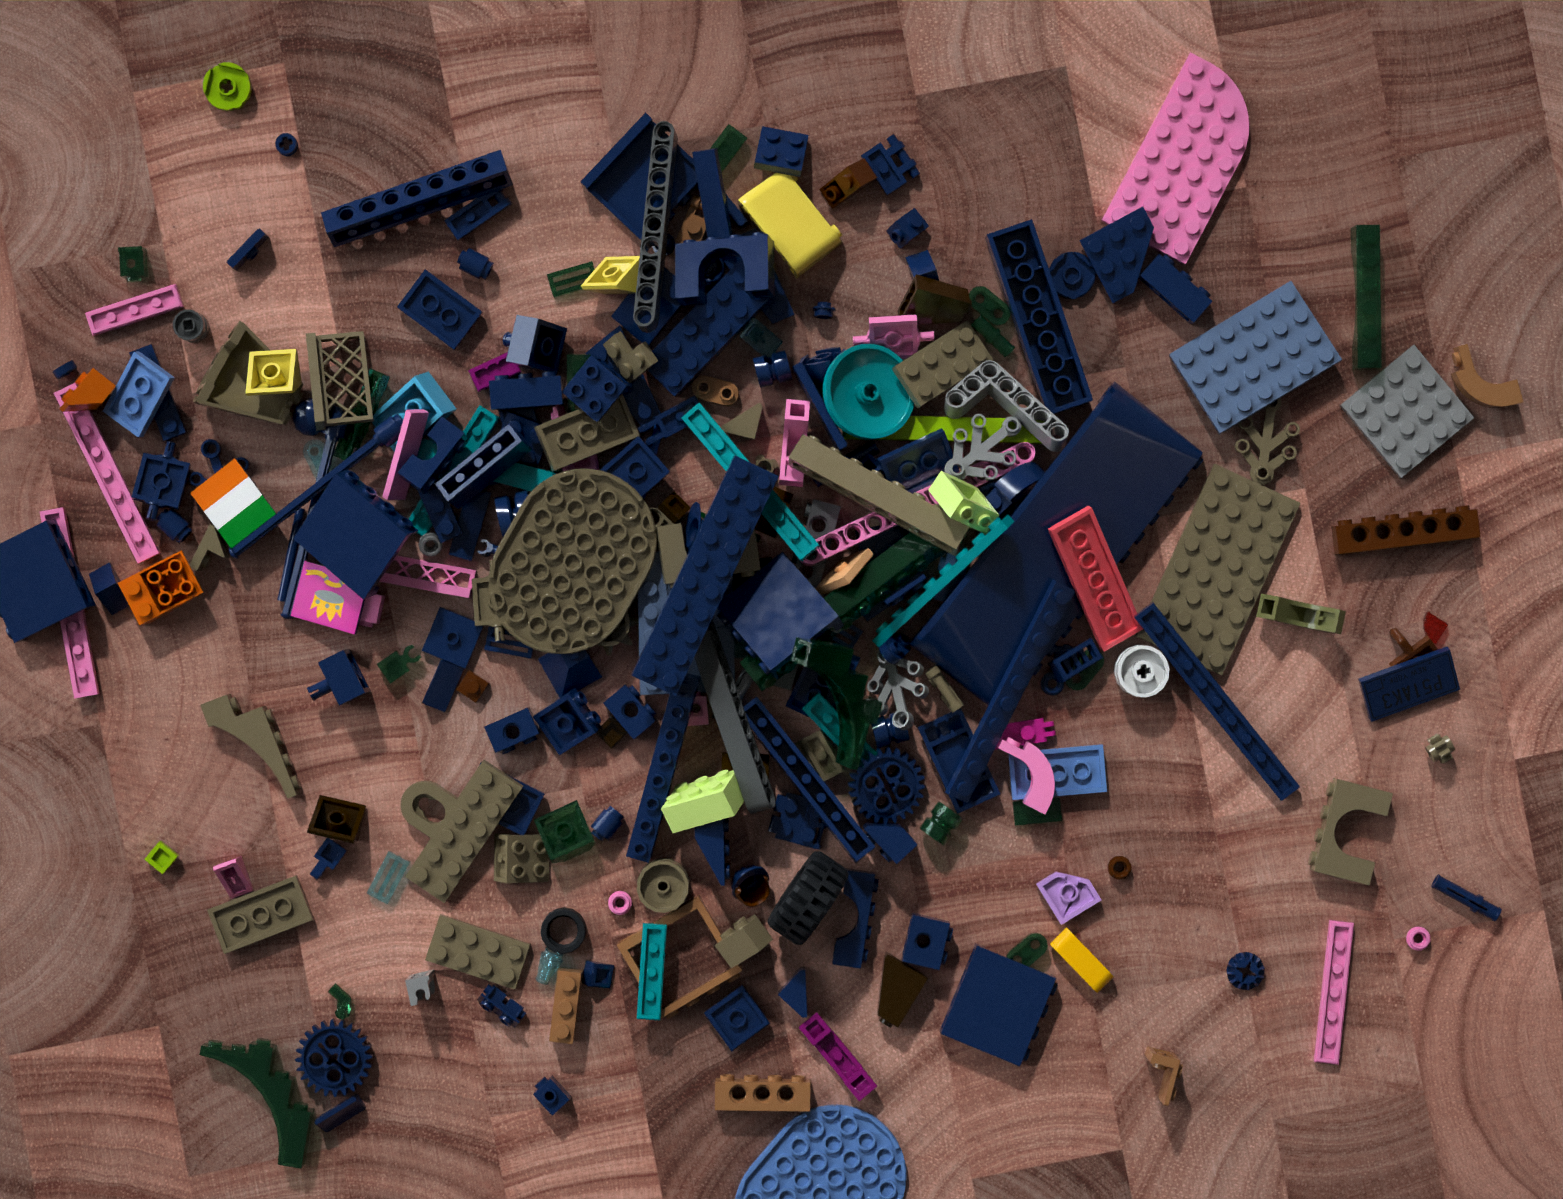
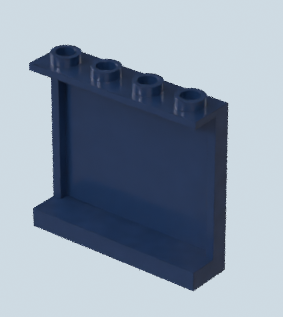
M646 112L580 181L585 189L640 240L642 239L652 136L656 125ZM665 132L660 136L662 139L669 137ZM678 144L669 222L676 215L674 213L679 205L684 207L692 198L690 195L695 188L699 190L694 160ZM661 155L658 161L663 162L667 160L669 155ZM658 178L655 184H663L666 181V178ZM655 201L653 207L658 208L662 206L664 201ZM654 223L650 230H658L661 223Z
M347 469L334 475L293 539L364 600L377 593L379 590L378 582L408 537L417 533L418 530L408 518L401 516L395 511L391 503L381 499L372 487L366 486L359 480V476L356 473Z
M56 519L46 520L0 543V617L3 618L6 624L7 635L14 643L25 641L28 637L82 610L96 606Z
M783 551L762 567L761 570L757 571L754 576H751L723 598L717 607L720 612L717 616L725 626L731 625L733 628L731 633L740 643L743 640L747 644L745 650L753 659L758 657L761 661L758 664L766 675L771 673L776 680L779 678L776 673L778 669L828 629L833 627L838 631L844 626L838 614Z
M975 943L939 1031L942 1035L1020 1066L1022 1061L1026 1062L1031 1049L1028 1046L1031 1039L1035 1040L1040 1027L1037 1024L1040 1017L1044 1018L1048 1011L1049 1005L1046 1004L1049 995L1053 996L1057 989L1056 977L990 951L984 946Z

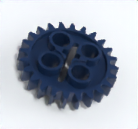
M888 746L885 749V753H882L877 748L876 755L868 751L869 758L867 760L860 757L862 765H853L857 773H850L849 775L854 781L848 782V786L854 788L848 793L850 797H856L851 802L854 806L859 805L857 808L858 812L862 813L865 811L864 816L866 819L873 815L875 823L881 817L884 824H887L888 818H891L896 823L898 815L905 819L904 812L906 811L913 814L911 806H919L916 798L924 797L919 792V789L925 788V785L919 782L925 777L923 774H917L921 767L919 765L914 766L916 760L913 757L908 759L909 754L906 751L900 756L898 748L891 753V749ZM890 765H897V770L893 774L886 773ZM877 767L881 769L884 778L888 781L889 787L897 799L896 803L892 802L889 793L884 788V783L876 771ZM875 776L876 781L873 785L868 786L865 784L868 777ZM901 785H907V791L904 794H897V789ZM879 797H887L884 805H876Z
M333 1018L328 1026L326 1021L323 1020L321 1028L316 1024L312 1026L314 1033L308 1030L305 1032L308 1040L303 1038L299 1040L304 1047L296 1049V1052L302 1054L295 1059L296 1062L302 1063L297 1068V1071H304L305 1073L300 1078L301 1080L307 1078L310 1080L307 1087L313 1084L316 1085L315 1093L322 1088L324 1089V1096H327L332 1091L333 1096L337 1097L339 1090H341L343 1095H346L348 1093L347 1087L355 1091V1082L359 1085L364 1083L360 1076H369L365 1068L373 1066L372 1063L367 1061V1059L373 1057V1054L367 1053V1050L372 1045L364 1044L368 1036H359L361 1028L356 1031L352 1030L354 1023L345 1027V1021L342 1019L339 1025H336V1021ZM330 1035H335L339 1039L338 1046L334 1047L328 1043ZM322 1043L326 1050L320 1048L318 1044ZM346 1052H354L357 1056V1061L353 1063L347 1061L345 1057ZM313 1053H319L322 1055V1064H316L313 1062ZM338 1054L337 1060L332 1062L330 1060L331 1055ZM342 1065L348 1067L350 1069V1072H346L345 1068ZM331 1069H337L340 1072L341 1078L339 1080H333L330 1077L329 1072Z

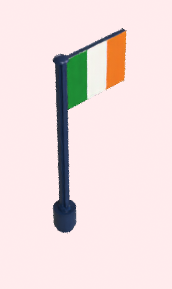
M397 413L395 416L391 415L373 429L376 434L373 435L369 442L278 513H276L236 458L190 494L230 546V555L234 559H239L242 553L326 489L336 473L347 469L350 470L379 446L385 445L389 448L397 442L403 419Z

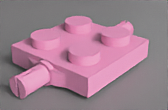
M917 315L869 317L867 336H853V346L860 344L880 345L890 349L901 359H907L918 352L920 342L934 341V331L919 332Z

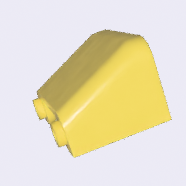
M774 173L739 198L738 205L745 214H750V219L756 223L762 232L771 237L774 241V248L782 256L784 262L787 261L790 271L798 278L842 243L840 240L842 234L834 224L830 226L801 190L796 183L798 180L797 176Z

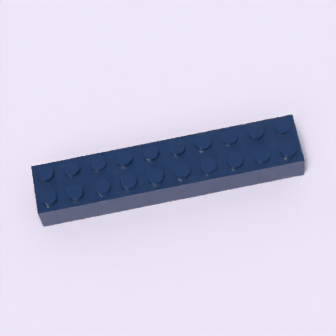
M733 456L633 669L632 676L674 696L677 695L779 477L778 475L740 457Z

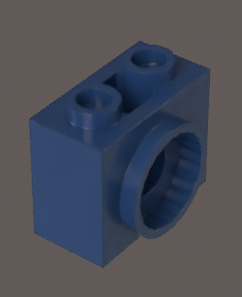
M912 913L901 960L940 970V965H945L948 951L944 950L946 941H951L953 933L950 922ZM920 935L929 936L930 942L927 946L921 947L917 944V939Z

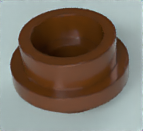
M1124 856L1113 857L1107 867L1109 874L1118 880L1128 877L1132 869L1130 861ZM1118 863L1123 864V870L1120 872L1115 870V866Z

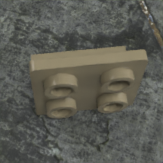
M496 833L494 836V881L502 883L548 882L550 835Z

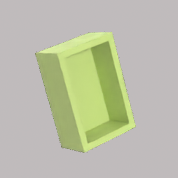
M723 770L712 777L702 776L696 779L695 782L688 784L687 782H681L677 784L671 795L666 798L667 801L661 810L672 833L735 816L744 799L734 770Z

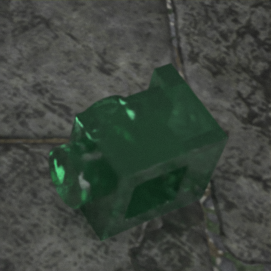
M142 246L118 247L120 276L127 278V282H140L142 277H148L147 249ZM130 260L135 261V266L133 268L128 267V262Z

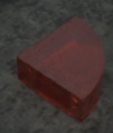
M1426 612L1423 620L1425 635H1428L1432 642L1437 644L1448 624L1430 612Z

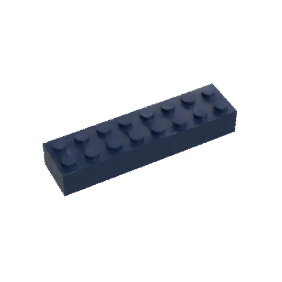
M1031 219L987 234L985 240L1040 402L1053 414L1093 401L1033 220Z

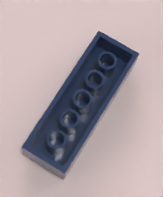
M739 260L705 295L706 304H697L654 348L652 352L658 362L648 371L674 397H678L774 297L755 299L749 297L745 292V266Z

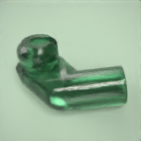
M335 983L328 993L337 1000L336 1017L345 1019L352 1011V999L347 992Z

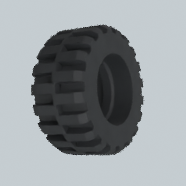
M820 851L813 852L774 907L768 918L769 927L795 945H803L818 927L840 894L849 876L847 869Z

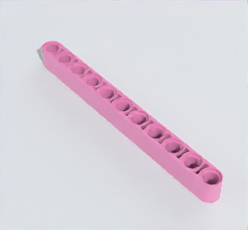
M1022 442L1000 452L1012 451L1016 455L1015 463L1012 466H1007L1006 470L999 469L995 462L981 461L971 467L985 469L989 465L995 466L998 470V475L995 479H998L1012 469L1031 462L1035 457V448L1028 442ZM1022 448L1028 452L1027 460L1019 458L1018 449ZM1011 455L1004 457L1006 462L1010 463L1013 461ZM991 469L986 470L987 476L993 477L994 471ZM966 476L963 481L977 488L991 482L972 476ZM931 485L916 492L924 496L926 501L932 505L939 504L928 491ZM872 512L815 539L820 545L815 550V560L805 559L804 561L800 560V562L805 566L815 565L898 525ZM876 518L880 522L879 530H873L869 527V519ZM848 529H856L859 533V538L857 540L849 539L847 536ZM833 538L836 540L837 549L829 550L825 545L826 539Z

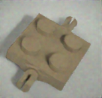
M489 575L484 578H472L475 627H494L495 641H499V632L501 641H505L504 626L495 613L490 599Z

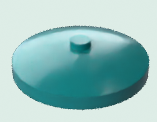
M860 344L840 353L829 365L823 382L824 403L832 420L847 434L864 440L881 439L898 431L909 419L914 402L892 370L894 366L903 361L896 353L880 345Z

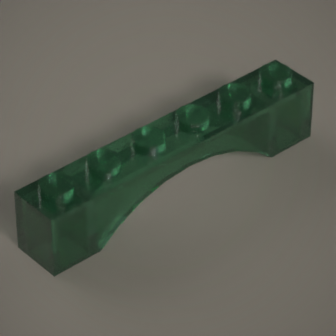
M1355 225L1351 228V255L1355 280L1352 370H1377L1382 368L1380 225Z

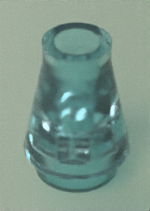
M546 947L540 955L536 981L548 985L550 979L563 962V954L555 953Z

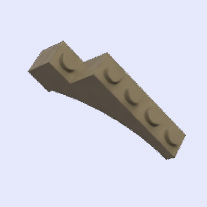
M231 694L200 705L208 727L216 726L236 736L262 757L281 783L287 798L300 794V781L297 775L293 776L290 767L293 764L289 754H285L281 745L284 744V740L280 731L276 732L274 728L275 717L271 709L267 710L266 706H262L239 715L240 705L236 697L232 698Z

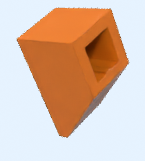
M94 368L88 374L83 371L75 381L78 384L74 391L69 389L61 398L64 403L59 409L62 412L96 410L116 385Z

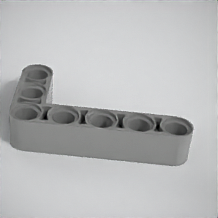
M988 360L980 364L946 394L944 412L949 418L958 419L983 398L990 395L1011 416L1018 418L1021 425L1049 450L1060 452L1066 446L1069 434L1068 427L995 361ZM985 374H992L993 377H987ZM969 388H974V389H976L977 391H970V390H968V389H969ZM1002 389H1008L1010 392H1003ZM952 402H957V403H959L960 405L955 406V405H952L951 403H952ZM1023 404V405H1026L1027 407H1026V408H1022V407H1020V406H1018V405ZM1035 420H1042L1044 423H1038ZM1058 435L1061 437V439H1056L1052 436Z

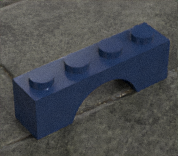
M846 868L849 876L845 882L843 894L851 898L856 904L858 920L851 932L835 939L832 964L861 969V964L867 961L868 949H864L865 939L870 940L872 926L868 925L869 916L874 915L875 902H871L872 893H877L879 879L875 878V872Z

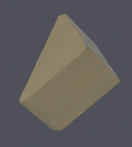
M761 403L756 404L722 425L723 431L726 434L755 440L763 408Z

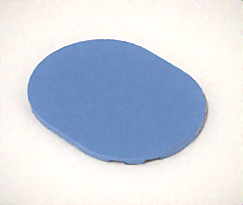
M848 1105L818 1106L811 1108L810 1112H802L779 1131L745 1172L738 1186L735 1199H903L907 1180L905 1160L900 1145L893 1133L874 1115Z

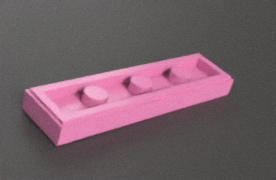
M173 284L86 312L85 314L92 336H96L183 308L184 305L177 284Z
M424 409L406 410L382 496L387 501L405 500L409 483L400 477L398 471L412 454L416 457L418 455L429 412Z

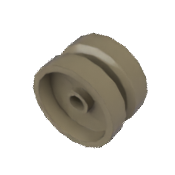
M659 858L650 861L642 869L637 879V893L640 901L646 908L654 912L667 913L676 910L684 903L689 892L690 880L687 871L679 862L670 858ZM666 882L668 887L665 890H660V885L658 884Z

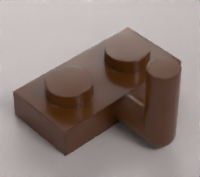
M1392 628L1389 632L1404 651L1389 663L1391 667L1438 650L1428 635L1411 646L1397 628Z

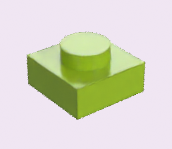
M159 841L144 860L161 874H165L179 855L163 841Z

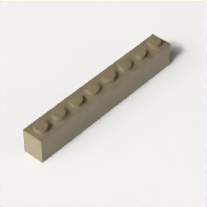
M803 434L788 457L789 466L953 556H956L969 534L970 527L951 519L939 504L932 505L921 494L916 492L910 493L899 482L888 481L879 471L866 469L860 461L844 457L841 451L834 447L828 448L822 445V442L814 436L810 435L808 437Z

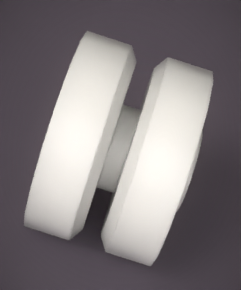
M1135 645L1128 647L1119 654L1114 664L1116 683L1124 692L1132 696L1146 698L1156 695L1165 687L1169 679L1170 669L1167 659L1159 650L1152 646ZM1141 666L1145 669L1143 675L1137 674V670L1141 669Z

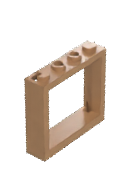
M700 895L652 922L669 926L698 909L717 943L721 940L720 935L722 932ZM643 928L617 943L618 949L638 983L640 968L629 949L642 942ZM738 964L732 969L726 970L664 1008L661 1007V1018L666 1017L670 1019L679 1013L678 1008L686 1004L687 1007H690L700 1000L698 998L705 992L710 995L720 989L719 984L727 980L730 983L741 976L739 972L742 971V966Z

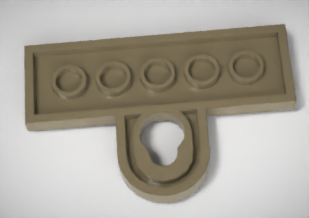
M484 759L459 797H456L432 781H418L408 787L401 798V812L409 824L431 839L405 877L445 903L523 788V785ZM425 797L430 800L439 801L445 808L444 819L439 822L428 820L424 811L419 807L421 798Z

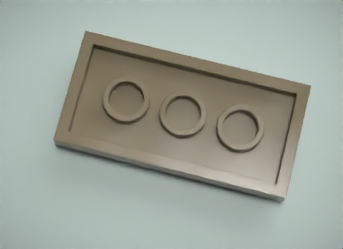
M967 320L900 362L892 370L916 407L919 408L963 380L980 364L988 360L992 361L993 358Z
M623 394L619 396L599 422L594 421L582 409H578L534 427L552 472L640 436Z
M297 875L207 910L224 954L314 920Z
M440 914L425 960L515 990L531 944Z

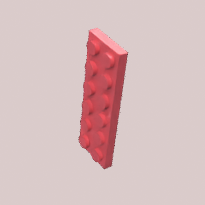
M1087 506L1048 528L1100 650L1105 652L1143 630L1142 626L1134 618L1137 614L1092 507Z

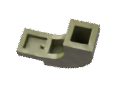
M1261 594L1256 617L1303 628L1341 634L1346 611Z

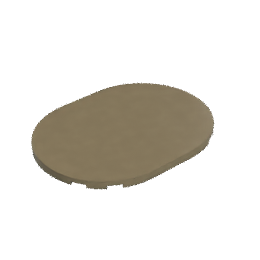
M587 468L572 469L555 474L541 482L530 492L497 547L489 571V594L492 606L504 628L524 645L541 652L566 654L589 649L605 640L614 632L625 617L647 578L655 558L656 528L652 514L642 496L620 477L602 470Z

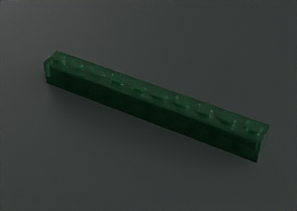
M911 532L866 565L850 584L838 588L824 597V600L838 614L844 626L838 631L833 627L828 629L778 669L776 673L779 678L786 673H790L801 661L811 657L818 648L829 643L842 630L849 628L856 619L867 614L880 601L887 599L894 590L905 585L911 577L925 570L932 561L943 556L946 551ZM748 655L740 661V664L761 692L773 686L777 681L771 673L769 675L764 673L758 665L761 662L758 657L753 659Z

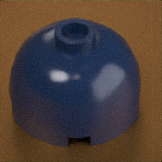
M840 347L815 351L816 356L809 358L808 354L800 359L815 386H823L824 377L829 365L846 349L842 351Z

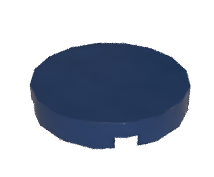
M1079 252L1060 254L1049 267L1057 294L1065 299L1083 297L1091 290L1095 282V269L1087 256Z

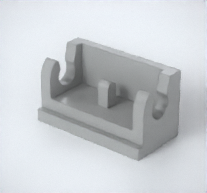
M434 969L411 974L405 980L411 1006L417 1005L418 1001L423 999L424 993L427 1000L431 994H434Z

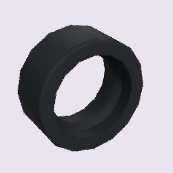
M563 907L553 910L546 916L542 922L540 932L542 941L547 948L555 953L566 954L580 947L585 939L587 929L585 920L580 913L574 909ZM563 916L572 919L577 925L578 930L574 941L565 945L555 942L550 936L549 931L552 922L558 917Z

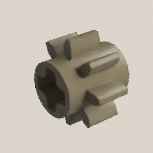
M1436 734L1427 739L1430 745L1426 746L1425 749L1433 762L1439 760L1440 763L1444 764L1453 759L1450 753L1455 751V747L1447 735L1441 738L1440 734Z

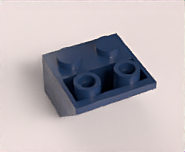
M866 822L863 825L864 833L873 844L877 843L881 847L879 850L880 854L889 863L893 860L898 864L918 845L900 824Z

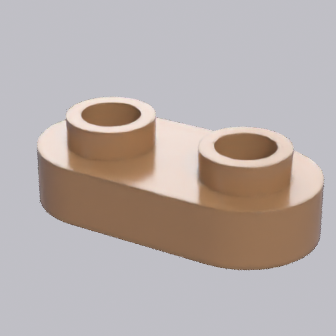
M700 376L692 384L693 394L700 400L723 406H731L739 397L737 387L731 382L708 376ZM703 383L709 387L706 392H702L699 389ZM725 389L731 391L729 398H725L722 395Z

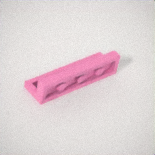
M396 555L394 560L398 562L402 569L395 574L384 573L379 581L471 598V579L475 578L476 570ZM401 561L408 562L409 564L404 567ZM413 564H419L425 573L419 578H412L406 569ZM425 566H429V567H433V568L430 569L429 571H427V569L425 568ZM437 568L443 569L448 576L441 583L435 582L430 575ZM448 570L456 571V573L450 575ZM404 571L407 577L401 576L399 574ZM461 572L470 574L468 588L458 586L453 578ZM425 576H428V578L430 579V581L422 580V579H423ZM449 580H451V582L453 583V585H449V584H445V583L448 582Z

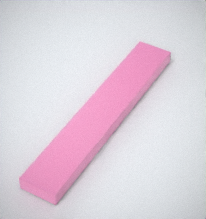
M1329 920L1314 1062L1339 1065L1354 929L1353 922Z

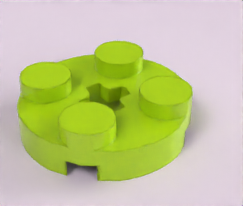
M223 62L206 73L203 80V91L207 100L215 108L222 111H233L241 109L249 100L252 84L249 75L240 66L230 62ZM231 81L233 90L224 93L225 90L221 88V85Z

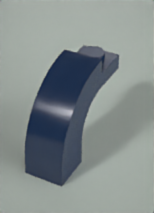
M1035 462L1024 463L1000 478L994 484L996 488L985 498L998 512L1001 519L1017 502L1028 495L1045 471Z

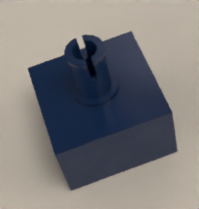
M516 315L513 332H507L503 336L504 346L509 347L506 362L535 371L556 372L557 374L567 328L538 318Z
M350 649L342 650L318 662L326 679L307 687L309 693L319 690L310 695L313 701L333 692L339 705L347 704L371 692Z

